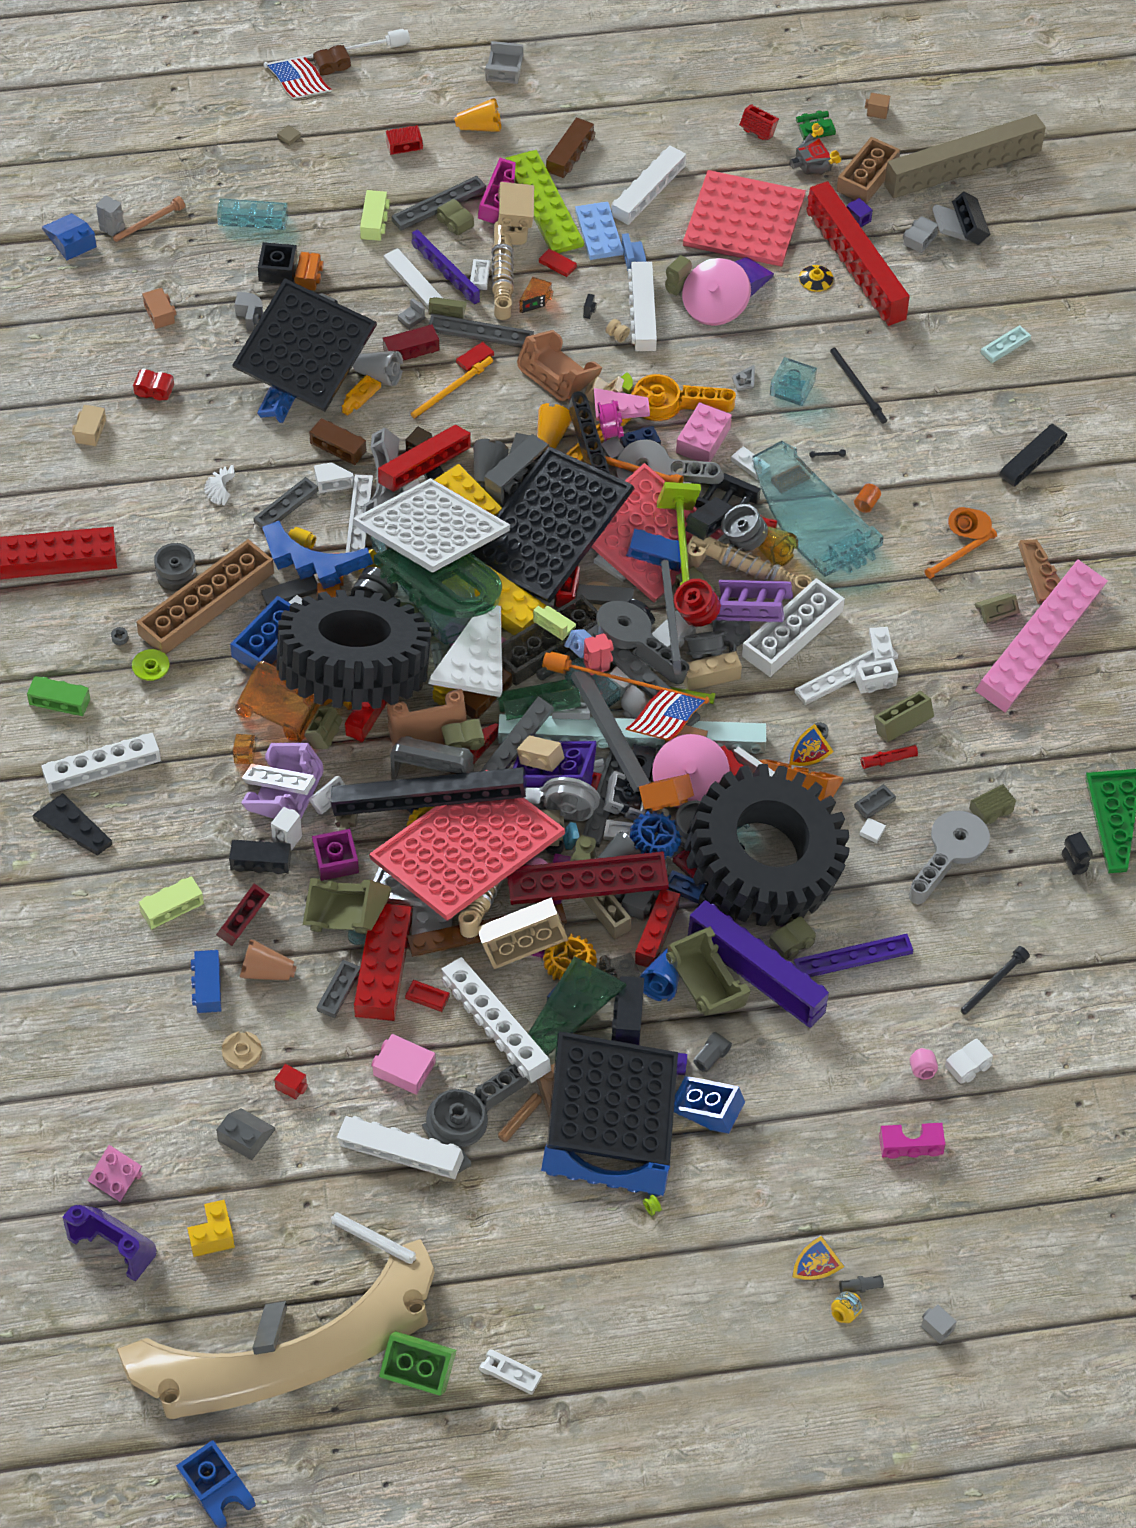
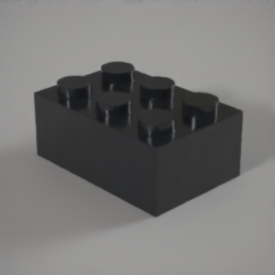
M620 976V984L616 983L612 1041L640 1045L644 978Z

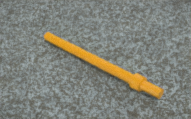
M489 356L481 363L478 362L473 365L470 371L411 412L412 418H417L473 376L482 373L484 368L493 363V359Z

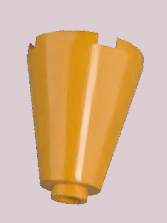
M493 98L457 113V117H455L456 127H459L460 130L500 132L501 118L497 109V100Z
M545 403L538 410L537 437L549 444L550 447L556 449L570 426L572 419L569 409L558 404L552 407L549 406L550 403Z

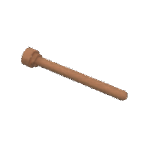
M180 196L175 197L170 205L114 235L113 240L118 242L173 210L181 211L186 208L183 199Z

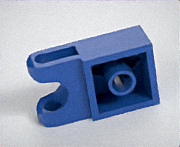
M214 1440L176 1465L179 1474L217 1528L227 1527L223 1510L228 1503L239 1502L246 1510H251L256 1506L254 1498ZM205 1472L212 1473L210 1476L205 1477Z

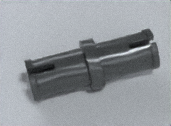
M882 1275L871 1277L858 1276L857 1279L839 1281L841 1293L845 1291L865 1293L866 1290L884 1287Z

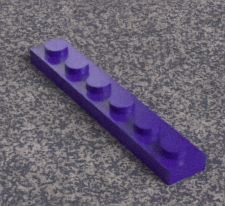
M418 229L413 231L411 241L413 247L418 249L423 257L428 259L434 268L438 269L447 280H450L454 287L464 294L467 300H470L474 305L480 302V290Z
M906 933L793 960V964L802 973L814 977L913 954V947Z

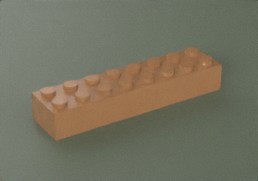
M247 539L136 622L138 635L154 649L160 650L165 654L169 653L273 575V559Z

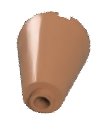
M250 939L240 978L289 981L290 977L294 978L297 966L293 965V960Z

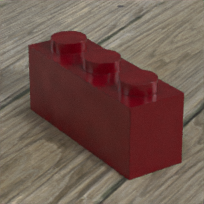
M431 324L383 337L384 352H400L403 361L440 351L439 337Z
M254 883L216 935L230 946H233L270 894Z

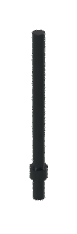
M835 347L832 348L830 353L870 407L869 410L873 415L877 416L882 424L886 423L888 419L883 414L880 405L875 403Z

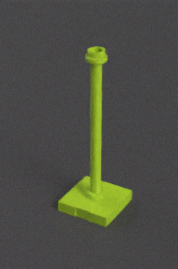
M664 482L657 500V508L676 509L682 582L679 585H682L690 580L684 510H693L696 499L701 492V484Z

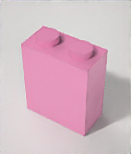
M391 1034L390 1038L383 1042L381 1053L379 1056L376 1055L371 1066L373 1067V1076L417 1095L434 1067L436 1059L434 1052Z

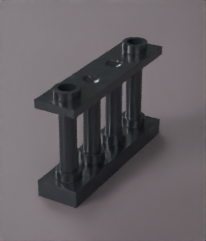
M696 470L693 474H698L700 470ZM718 471L712 472L711 476L716 475ZM724 473L723 481L719 484H709L710 486L703 497L696 499L694 507H702L709 501L717 488L726 492L721 499L726 503L735 495L742 498L739 505L748 504L749 502L757 504L760 500L761 488Z

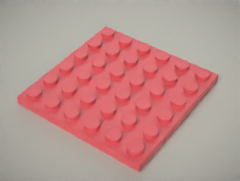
M708 170L683 240V246L738 258L748 257L753 261L782 267L806 190Z
M644 463L625 480L632 484L635 489L591 548L655 603L664 594L661 566L626 556L631 535L634 529L645 530L654 535H662L671 540L679 541L676 509L657 508V500L666 481ZM694 507L693 510H684L685 528L687 526L686 519L690 513H694L697 510V508ZM718 529L709 537L718 540L724 533ZM686 531V543L688 545L693 534ZM681 568L679 572L669 569L671 586L675 584L676 576L682 573Z

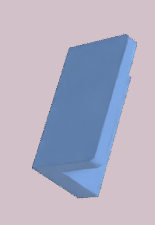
M629 233L622 234V248L627 271L631 269V262H647L642 242H631Z

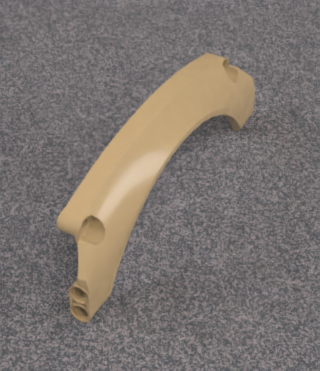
M421 1239L401 1245L416 1253V1260L412 1264H408L390 1254L380 1276L354 1305L324 1326L294 1340L278 1344L275 1352L254 1355L253 1351L219 1354L197 1353L171 1348L149 1338L117 1348L128 1381L154 1398H160L165 1416L169 1419L230 1409L272 1398L323 1380L386 1350L389 1337L395 1331L411 1335L420 1328L425 1327L428 1323V1317L423 1300L427 1299L435 1274L430 1256Z

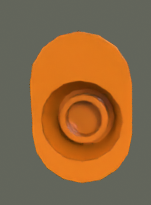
M959 507L954 509L948 518V524L953 533L963 537L981 539L986 537L992 528L990 516L981 510Z

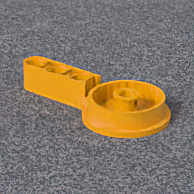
M652 374L641 378L632 390L634 392L641 385L654 394V399L649 402L650 416L642 417L651 421L668 420L684 409L695 410L699 403L723 412H731L735 408L736 393L732 389L683 385V391H681L678 384L672 378L661 374Z

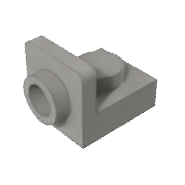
M414 298L411 299L410 307L398 315V321L408 329L413 328L425 319V307L421 302L416 301Z

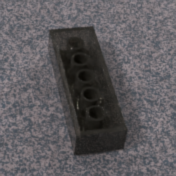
M583 595L555 610L576 623L574 630L585 629L588 631L597 625L596 615L598 610ZM534 623L501 643L502 668L512 674V683L517 686L535 675L537 670L543 667V659L546 652L565 654L570 651V648L564 646L569 635L564 640H561L540 625Z

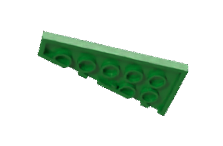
M1136 769L1086 773V784L1108 874L1127 872L1136 817Z

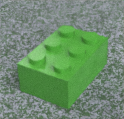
M395 1331L389 1337L379 1377L441 1396L446 1392L457 1350Z

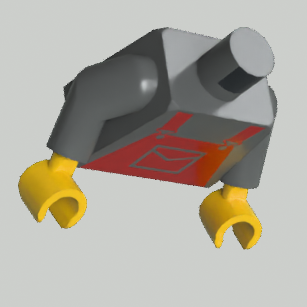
M815 123L812 126L813 133H810L796 148V157L790 159L791 168L801 167L806 175L824 174L827 171H831L833 163L838 164L841 162V157L837 150L829 154L820 138H816V136L822 135L824 130L818 123Z

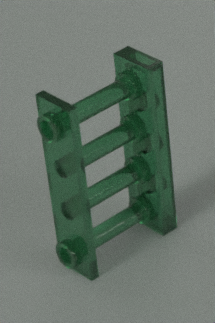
M571 679L502 691L501 696L497 697L499 711H505L506 720L522 718L538 696L554 707L553 712L581 707L579 688L572 687Z

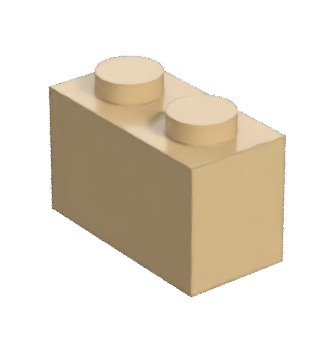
M90 405L83 406L82 411L78 413L77 424H74L72 429V435L75 436L76 443L97 446L106 422L105 408Z
M529 735L517 748L520 764L551 772L564 759L561 743Z

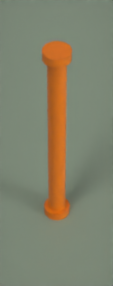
M991 528L990 533L986 537L974 540L932 568L925 569V575L932 579L936 573L989 539L996 538V530Z

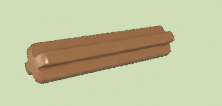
M533 1093L498 1133V1138L503 1142H507L542 1102V1097L537 1093Z

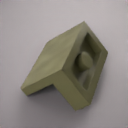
M437 297L430 298L429 315L437 314L463 319L467 302Z
M1005 593L975 603V607L981 608L984 623L1020 613L1017 597L1014 594Z

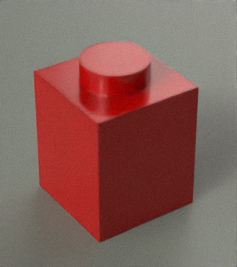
M287 1064L282 1067L274 1079L275 1089L295 1100L300 1094H304L308 1087L306 1074Z

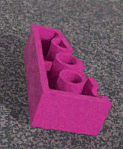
M499 158L479 205L478 219L493 224L498 221L500 182L514 183L516 162Z

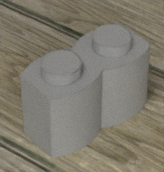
M922 216L918 220H914L912 227L903 234V245L922 253L929 243L936 238L939 231L938 224Z

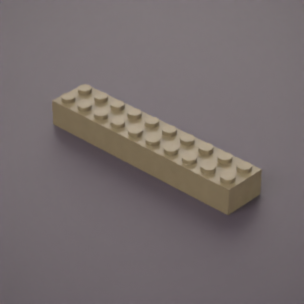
M1037 114L887 161L884 185L894 199L1038 153L1042 150L1046 126Z

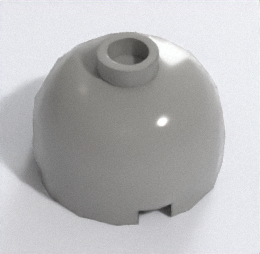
M630 685L621 698V706L624 709L623 715L627 719H637L650 701L634 685Z

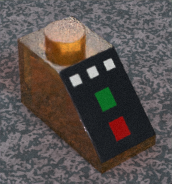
M532 277L519 300V312L525 313L546 306L548 300H551L553 297L552 282Z

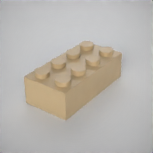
M552 898L477 927L482 945L494 969L568 940Z

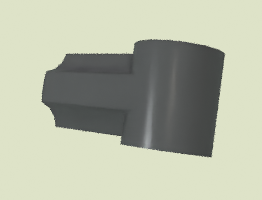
M713 1032L707 1039L705 1047L693 1059V1063L702 1072H708L720 1057L723 1058L729 1052L732 1043L717 1032Z

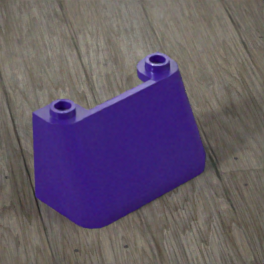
M74 1205L62 1217L67 1238L75 1245L82 1239H88V1241L92 1242L97 1234L116 1245L119 1253L125 1257V1264L128 1265L127 1277L135 1282L157 1254L155 1243L99 1208Z

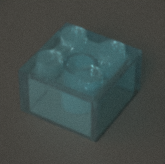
M784 357L771 380L770 395L803 406L815 384L817 368Z

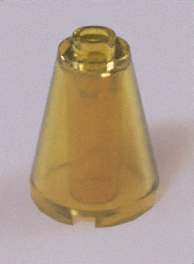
M768 526V535L765 541L757 548L773 565L779 564L784 566L794 557L792 553L794 549L798 548V538L793 533Z

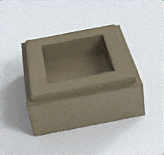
M290 125L277 133V138L289 146L301 137V132Z

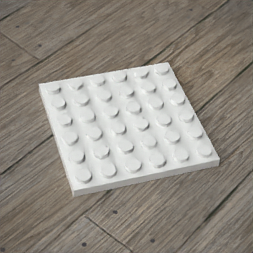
M431 478L353 518L354 526L432 573L510 531V524Z

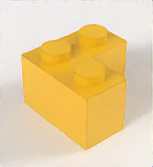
M225 1199L204 1204L207 1223L187 1227L193 1257L235 1248Z

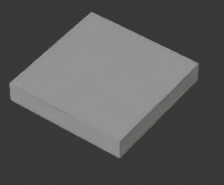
M935 204L932 209L940 233L968 241L964 237L955 210Z

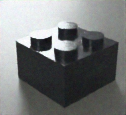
M263 242L257 267L259 282L281 284L284 279L294 282L298 261L297 245Z

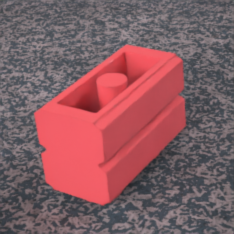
M604 633L596 635L595 638L589 637L584 640V665L588 669L600 672L609 671L610 662H613L611 651L614 648L612 641L608 640Z

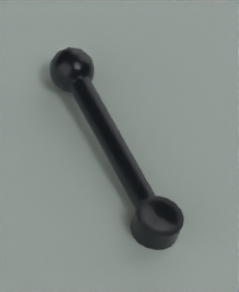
M841 449L838 452L811 451L809 456L811 458L829 455L844 457L846 450Z

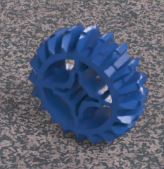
M647 811L645 816L640 814L638 819L634 820L629 838L634 842L636 850L639 849L641 854L664 852L665 859L667 856L671 858L673 853L678 851L682 842L680 839L682 836L676 830L675 820H670L671 815L666 817L664 812L657 814L656 811H653V814Z

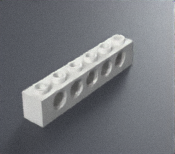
M149 733L112 745H105L95 750H88L78 755L68 756L61 760L51 761L41 765L49 794L160 762L161 759L154 735Z

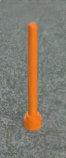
M605 456L608 465L635 472L640 467ZM654 471L666 482L683 483L684 477L682 475L674 474L669 476Z

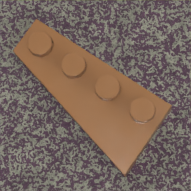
M1037 539L1020 540L1018 546L1037 603L1043 604L1061 580L1056 574L1057 570L1054 565H1051L1047 560L1048 556Z

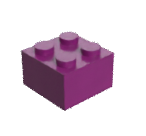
M350 829L312 836L313 851L321 881L359 874L358 858Z

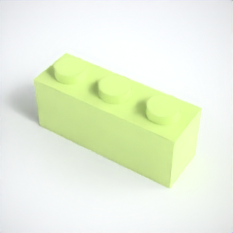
M366 191L360 224L361 239L381 241L382 234H385L386 224H384V221L387 222L388 211L386 209L390 208V199H387V192Z
M192 876L181 879L178 883L165 887L160 892L146 896L139 901L140 912L151 929L204 904L203 893Z

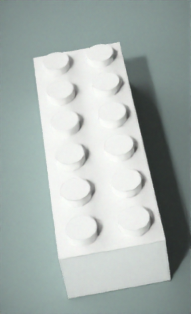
M816 578L783 607V622H766L743 643L742 657L771 677L843 612L845 598Z

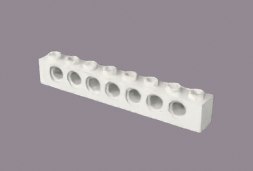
M462 957L442 968L443 977L441 979L445 987L451 988L456 1000L462 1001L467 1013L474 1015L476 1023L484 1027L486 1035L490 1039L493 1038L495 1040L497 1048L501 1052L504 1051L509 1062L517 1066L518 1072L523 1078L526 1077L532 1083L551 1071L550 1060Z

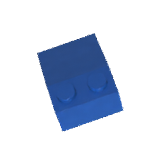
M72 213L42 226L43 231L66 261L97 247L94 231L87 222Z
M685 1076L675 1094L674 1113L710 1130L729 1134L745 1104V1100L739 1086Z

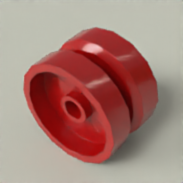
M690 579L680 585L674 594L675 608L688 625L694 627L708 625L716 619L720 612L721 603L719 597L705 580Z

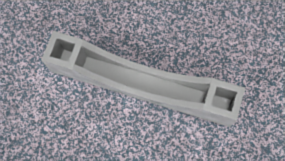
M386 428L372 434L371 451L377 468V487L372 499L364 504L363 513L394 497L393 491L378 483V468L398 457L400 438Z

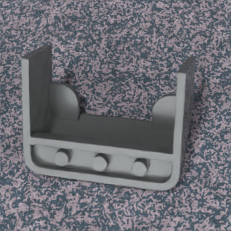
M405 736L395 743L390 753L391 780L397 779L402 763L455 774L474 772L473 754L467 748H457Z

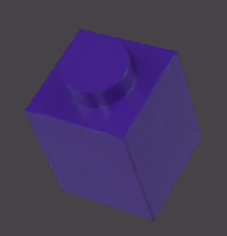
M860 198L847 205V209L860 227L871 222L873 209Z

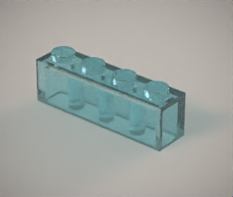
M219 199L217 210L218 225L286 230L288 219L287 203Z

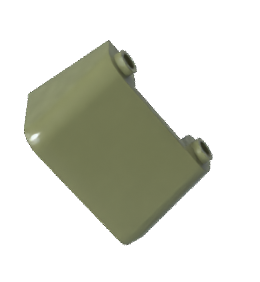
M310 878L302 925L310 927V930L314 932H322V929L355 930L356 933L367 934V931L373 929L385 907L392 888L373 880H363L361 884L337 883L334 881L326 883L318 878Z
M711 927L669 944L666 953L667 961L669 964H673L695 1000L698 1011L706 1016L736 1010L745 1006L751 992L746 983L740 985L741 982L739 980H734L717 953L718 945H714L712 942V937L715 936V933Z

